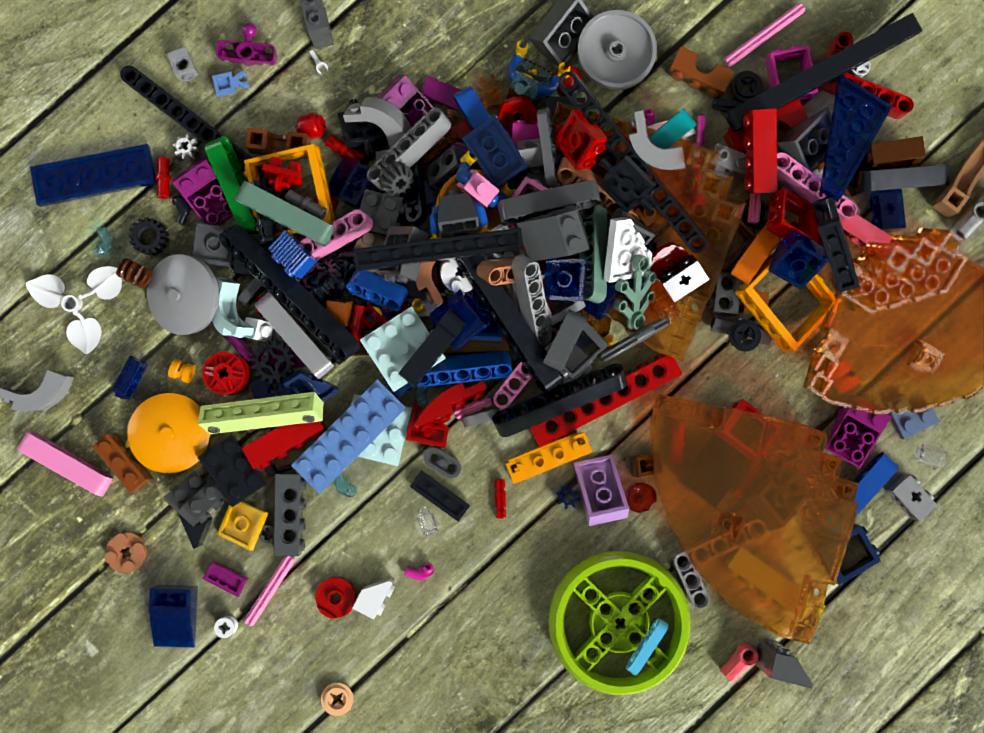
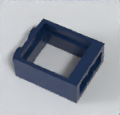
M852 524L835 538L829 537L813 546L833 583L840 585L881 562L878 557L880 553L876 546L869 541L868 537L870 536L865 527ZM857 535L869 558L841 573L829 549Z

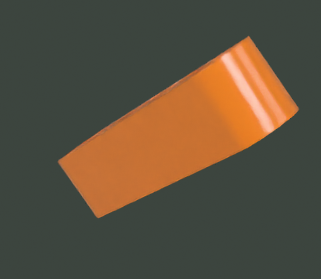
M784 217V221L791 225L792 222ZM767 223L731 272V275L748 285L782 239L766 230Z

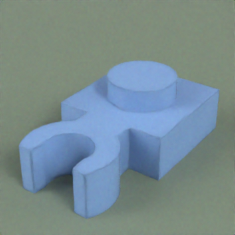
M241 71L236 76H233L232 72L212 76L216 95L222 97L237 93L236 87L244 89L250 87L248 81L241 82L242 78L248 77L247 73Z

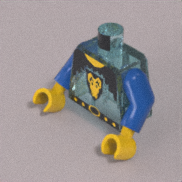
M519 40L516 45V54L513 55L507 70L509 79L512 81L510 87L517 94H523L531 99L552 95L559 87V77L561 74L570 71V66L568 69L563 70L565 62H561L557 75L526 58L522 59L521 56L527 53L528 43L525 48L519 47L521 40Z

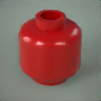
M310 112L298 117L295 130L297 133H307L310 140L323 136L324 130H326V123L322 115Z

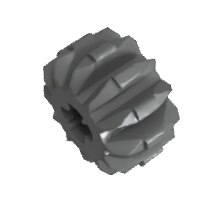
M394 160L392 165L387 163V168L381 169L382 174L378 176L380 187L390 196L395 195L398 197L401 192L405 194V190L411 188L410 183L414 182L412 170L402 161L396 162Z

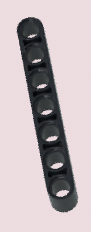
M618 363L610 364L553 388L546 394L541 393L498 411L493 415L492 421L501 437H509L622 390L628 383L623 367Z

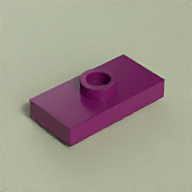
M212 560L202 579L239 597L249 578Z

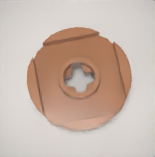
M135 532L117 534L107 544L104 556L105 561L109 563L111 568L120 573H130L144 565L148 557V549L146 548L144 538ZM129 547L131 556L125 557L122 551Z

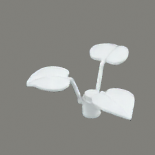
M106 266L97 268L89 274L87 284L93 290L79 296L62 295L65 285L55 275L40 276L27 281L26 286L31 296L40 305L46 308H55L61 301V306L64 310L73 311V314L79 317L80 320H74L68 325L66 334L72 345L80 349L84 354H88L98 345L102 330L96 319L87 318L84 320V317L78 312L83 305L82 299L95 292L101 299L115 298L121 291L122 279L116 275V267Z

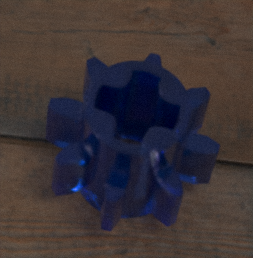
M569 484L568 489L561 485V493H556L560 497L557 504L563 502L564 509H567L568 505H572L575 508V501L581 500L576 497L579 490L572 491L571 484ZM568 491H570V494L573 496V498L569 499L568 502H566V499L563 497V495H566Z

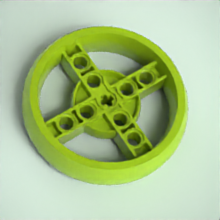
M607 551L581 561L565 575L558 585L549 610V635L559 661L577 681L605 694L632 695L657 686L677 668L686 652L690 639V610L680 584L663 565L650 557L636 552ZM618 566L635 568L648 574L631 594L627 592H612L605 595L587 578L602 569ZM646 588L652 589V594L649 597H643V591ZM588 589H594L595 595L592 598H586L585 592ZM666 591L674 611V630L665 653L656 646L646 661L651 667L633 676L609 677L592 671L591 669L608 651L627 653L637 649L649 631L650 618L647 610ZM573 592L592 609L589 618V627L592 635L574 654L568 645L564 631L565 609ZM607 603L610 605V609L605 613L601 612V605ZM632 603H638V609L635 612L629 611V606ZM616 619H622L623 625H617ZM633 632L639 633V637L636 641H631L629 639L630 635ZM603 633L611 635L608 641L600 640ZM589 648L597 650L593 656L586 655V652Z

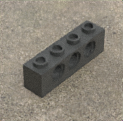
M299 473L275 474L274 556H300L302 551H305V539H302V531H305L306 520L303 518V510L306 509V498H303V490H306V480ZM288 489H293L296 493L293 500L287 497ZM288 509H292L295 512L293 520L289 519L286 515ZM288 529L295 533L293 540L288 539L286 536Z

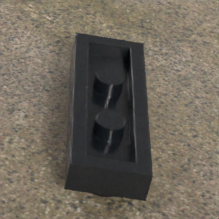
M423 470L420 471L410 485L413 490L458 522L470 507V504Z

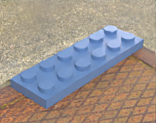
M377 379L291 466L321 494L406 407Z

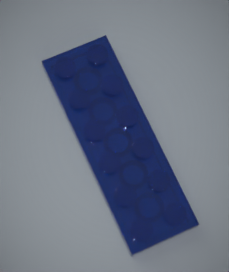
M148 144L30 167L36 204L39 207L157 184L151 150Z

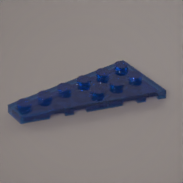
M843 75L837 81L820 192L827 196L833 195L836 202L842 198L892 108V105Z

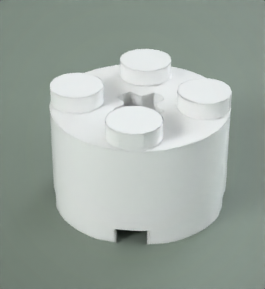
M454 259L441 261L439 277L448 289L458 293L468 292L473 289L464 273L462 276L455 275L459 266Z

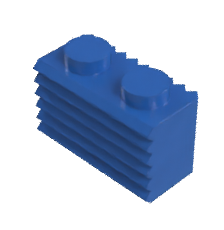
M286 230L268 247L272 252L271 257L277 263H282L285 266L283 270L290 277L303 278L312 266L317 263V260L297 238Z

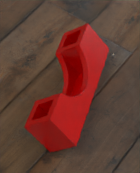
M799 99L777 110V127L785 133L808 119ZM730 127L727 128L728 131L723 136L727 146L742 153L746 152V148L743 145V139L746 136L745 128L735 133L732 132Z

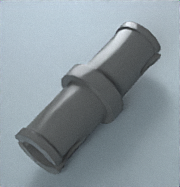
M292 189L285 196V201L321 220L327 213L326 208L313 202L310 197L307 196L305 198Z

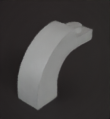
M366 97L361 105L359 103L352 104L343 114L345 122L367 121L378 125L385 132L390 148L411 129L409 121L397 107L379 98Z
M644 109L635 110V116H631L633 129L637 128V132L630 133L629 137L638 156L649 165L659 169L675 170L685 168L683 145L661 147L655 144L647 133Z
M47 370L42 384L33 393L26 395L9 388L0 387L1 401L12 404L11 409L16 411H42L56 405L64 398L70 389L74 377L57 371Z

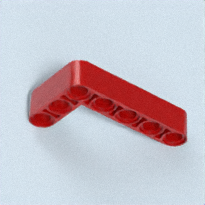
M846 31L839 33L830 43L825 59L853 45L854 38L852 34ZM839 41L843 42L845 46H841ZM849 73L819 87L824 92L893 119L903 118L914 108L913 100L910 97ZM843 83L847 84L849 86V89H846L843 86ZM862 90L867 93V97L862 94ZM880 98H883L886 104L882 103ZM898 105H901L904 111L900 110Z

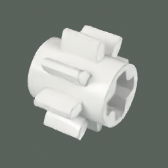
M187 134L185 138L178 136L176 144H173L177 149L175 155L178 157L182 155L184 161L190 157L195 159L194 155L200 151L195 147L198 142L195 139L191 140Z

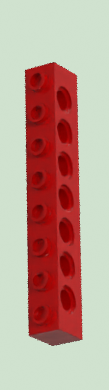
M663 352L654 357L656 361L650 364L645 361L637 366L638 370L632 373L630 370L624 372L628 382L626 385L627 391L624 395H620L618 392L608 395L609 401L607 404H602L599 399L590 402L591 411L587 414L581 410V407L571 410L574 415L572 422L567 423L563 418L564 414L550 419L556 423V429L552 432L547 431L545 427L547 421L529 428L539 448L682 375L683 373L673 354L666 355ZM654 366L661 368L662 373L659 377H656L652 372ZM637 375H641L644 378L642 386H638L635 383Z

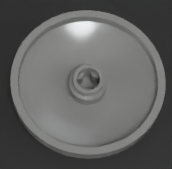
M610 10L592 18L583 28L577 47L578 61L585 75L595 84L611 90L627 89L640 83L651 71L657 54L656 39L650 26L638 15L624 10Z
M187 254L171 255L161 260L153 269L151 280L147 285L148 305L154 319L162 328L173 334L188 335L200 332L211 323L219 304V288L212 270L201 259Z

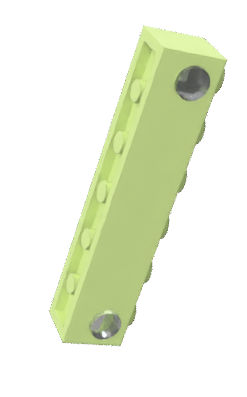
M315 392L204 405L200 407L198 425L209 434L318 422L323 419L324 402Z

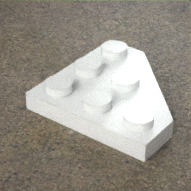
M622 217L610 220L603 281L610 283L619 279L634 278L635 270L631 266V259L638 254L649 257L650 265L647 270L651 271L653 254L649 249H646L644 239L639 232L635 231L634 223L630 218Z

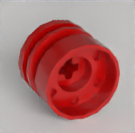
M228 352L215 353L209 357L202 371L203 381L206 386L214 393L223 395L242 393L249 387L253 377L249 362L240 355ZM223 370L229 373L228 377L222 374Z

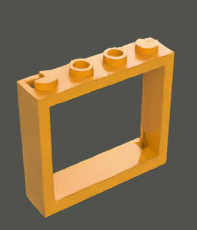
M310 144L244 160V175L248 178L249 183L260 180L258 167L268 164L272 156L278 157L283 161L308 156L319 205L327 209V213L322 220L328 224L336 221L319 146ZM252 210L254 217L257 218L256 211ZM291 229L286 230L293 235L299 234ZM283 231L274 232L275 237L278 238Z
M792 242L780 245L768 257L751 283L748 285L744 282L735 291V294L783 352L795 351L840 303L833 295L834 293L825 285L822 277L813 270L811 263L802 256L799 248H796ZM782 257L820 303L817 309L792 335L753 289Z
M575 432L548 443L541 448H536L504 462L511 480L515 484L592 452L585 432ZM516 464L517 468L512 469L511 465Z

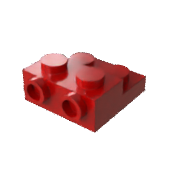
M573 110L554 142L575 170L590 169L595 165L596 161L594 159L597 154L605 150L606 145L604 143L608 138L597 124H590L580 110Z

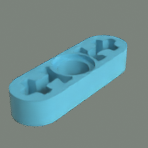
M658 618L653 623L629 659L626 670L634 675L641 671L666 633L669 626L666 622Z

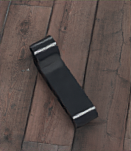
M449 309L440 319L437 327L403 366L398 375L413 387H416L464 329L466 322Z

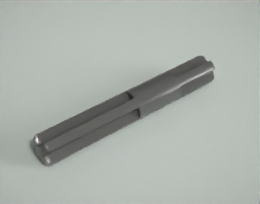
M664 315L599 353L601 360L607 362L671 325L670 317Z

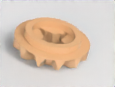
M341 682L331 683L324 689L321 695L322 707L327 713L334 716L347 713L354 702L353 692L348 685ZM343 693L341 697V700L343 702L338 701L337 703H334V705H332L334 700L333 695L335 694L337 696Z

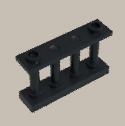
M833 195L813 201L812 205L818 220L817 226L839 293L860 287Z

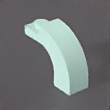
M215 276L219 288L218 309L212 320L215 328L221 335L243 338L244 335L252 336L254 328L241 320L236 309V298L240 284L229 277Z

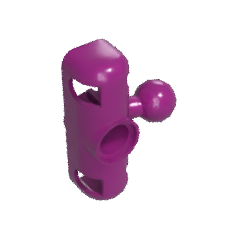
M245 23L242 26L244 42L229 40L217 42L216 56L223 62L228 60L233 63H243L246 66H253L254 64H269L273 66L277 62V51L273 45L252 43V38L257 35V28L253 23ZM225 43L232 44L234 50H227ZM264 47H270L272 54L265 53ZM251 51L248 57H243L245 52Z

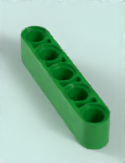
M221 136L205 144L206 154L236 223L242 226L249 234L256 232L257 218L254 217L252 209L234 200L243 182L248 181L230 140L226 136Z

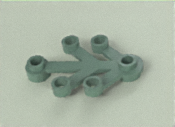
M641 254L635 255L631 259V266L635 270L633 290L625 280L619 279L615 284L616 291L624 293L632 302V310L627 306V301L619 298L614 303V309L622 312L627 317V327L631 330H639L643 327L645 323L643 313L655 298V292L649 290V288L656 281L657 274L647 270L650 265V259ZM642 272H645V273H644V276H643V280H644L645 282H644L643 285L641 286V283H642Z

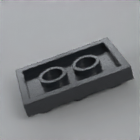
M233 435L197 457L231 508L266 485L257 469L252 468Z

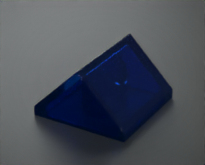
M546 259L545 299L571 303L583 302L587 259Z

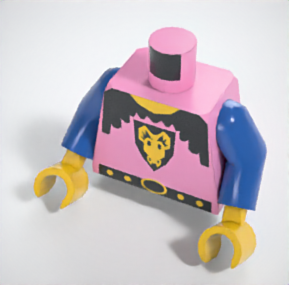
M467 151L460 159L461 164L456 173V179L459 182L456 186L463 192L468 193L473 200H476L486 210L489 206L497 210V203L503 199L511 198L516 189L511 190L508 188L509 184L506 183L499 193V190L478 172L470 170V166L477 158L476 156L472 158L469 155L470 151Z

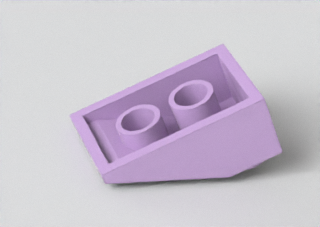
M613 455L574 463L588 526L628 518L629 506Z

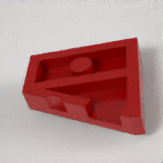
M413 402L406 441L445 448L449 427L444 423L440 424L437 422L432 425L431 429L425 432H421V430L416 432L414 424L424 409L419 404Z

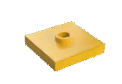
M245 501L240 502L233 508L229 505L217 535L245 549L253 550L268 512Z

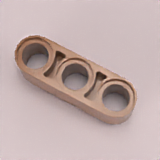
M516 256L484 260L477 267V275L491 285L515 283L512 262Z

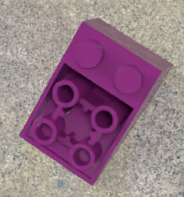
M398 75L377 97L397 107L405 115L411 128L429 110L434 108L406 75Z
M203 157L172 179V183L203 223L219 226L233 216L211 163L206 157Z
M849 394L837 415L824 449L861 468L892 416Z

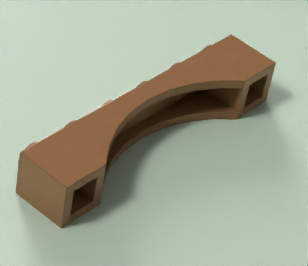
M984 135L950 180L949 185L945 187L931 206L946 218L959 213L970 198L975 184L984 172Z

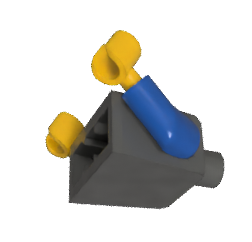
M451 189L448 192V196L441 197L439 205L435 206L429 216L430 234H432L430 239H437L438 233H440L441 237L480 231L479 227L482 228L481 233L492 231L487 227L489 223L485 208L476 200H472L468 193L460 194L458 189Z

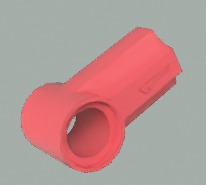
M747 642L740 643L736 648V652L719 670L734 683L749 666L757 663L758 653L751 644ZM750 650V656L744 658V652Z

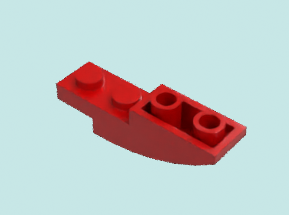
M484 381L466 389L463 383H459L444 391L420 414L414 424L416 432L419 430L425 432L431 429L432 425L437 422L440 424L451 420L450 417L453 416L452 407L457 409L464 406L468 400L473 399V401L484 397V393L487 390Z

